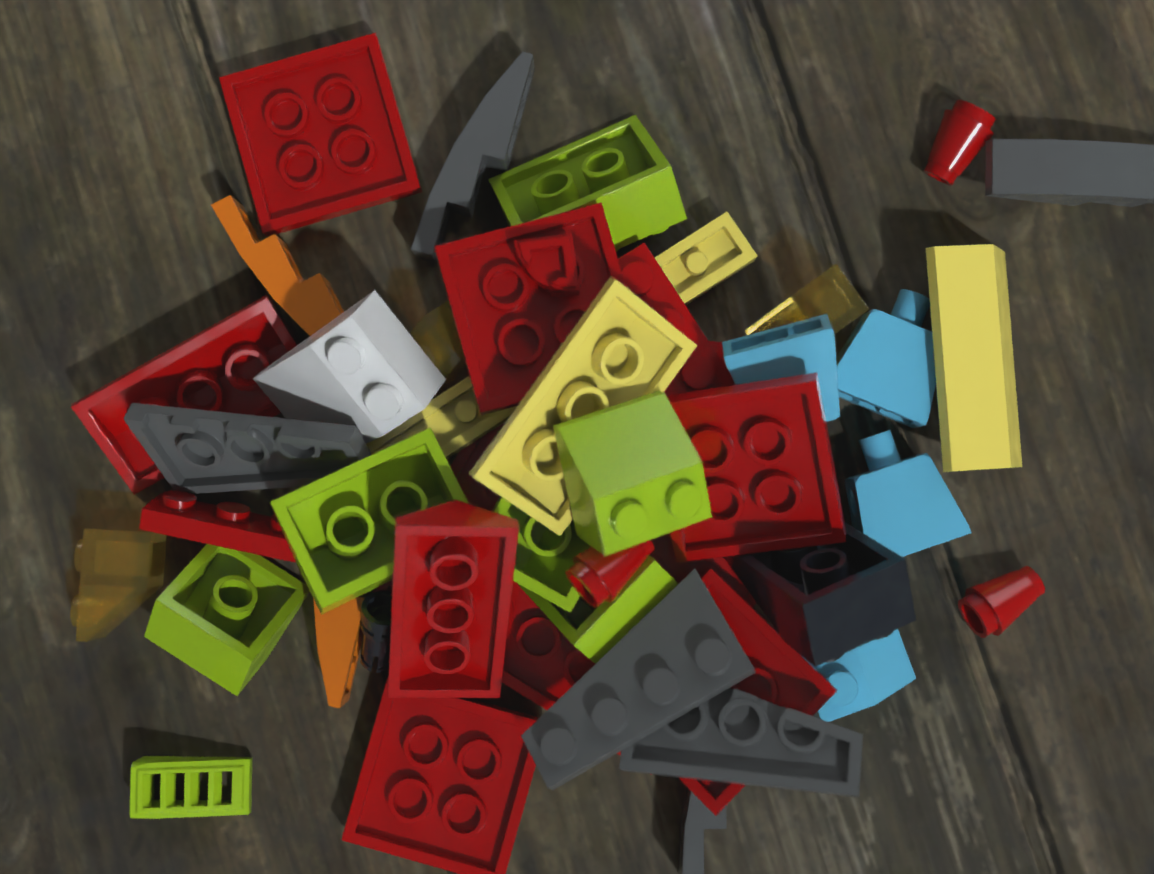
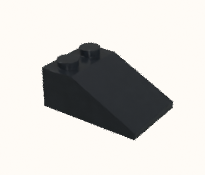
M846 522V542L724 557L785 643L815 667L822 663L838 660L844 653L872 640L885 638L891 635L894 630L916 621L906 559Z

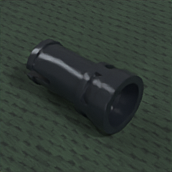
M378 591L371 593L363 600L361 605V630L364 634L360 662L368 671L372 670L374 656L378 657L376 673L389 670L392 592Z

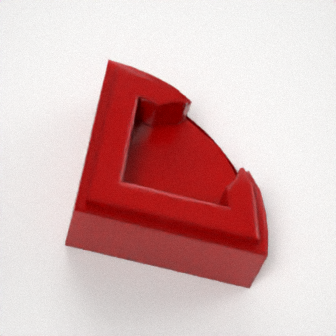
M572 233L514 240L517 259L525 273L536 284L554 293L579 295L580 287Z

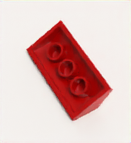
M265 295L72 403L71 408L135 495L165 477L124 421V417L132 403L274 417L281 412L253 378L299 345L300 342L269 297Z
M453 500L396 517L388 698H500L519 531L518 520L459 500Z

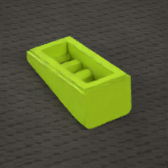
M143 756L131 765L130 818L162 819L249 815L251 813L252 757ZM232 771L231 800H222V772ZM200 772H208V800H199ZM176 773H185L184 800H176ZM155 774H161L160 800H154Z

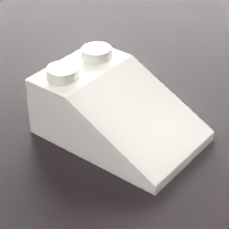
M374 290L262 370L253 380L286 419L353 425L358 428L365 443L384 436L424 410L446 378Z

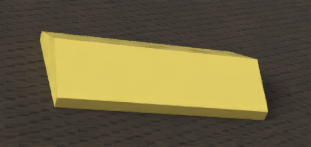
M994 244L933 246L926 248L943 472L1022 467L1005 252Z
M610 277L469 474L561 536L572 521L573 516L553 425L657 391L664 392L697 345L618 280Z

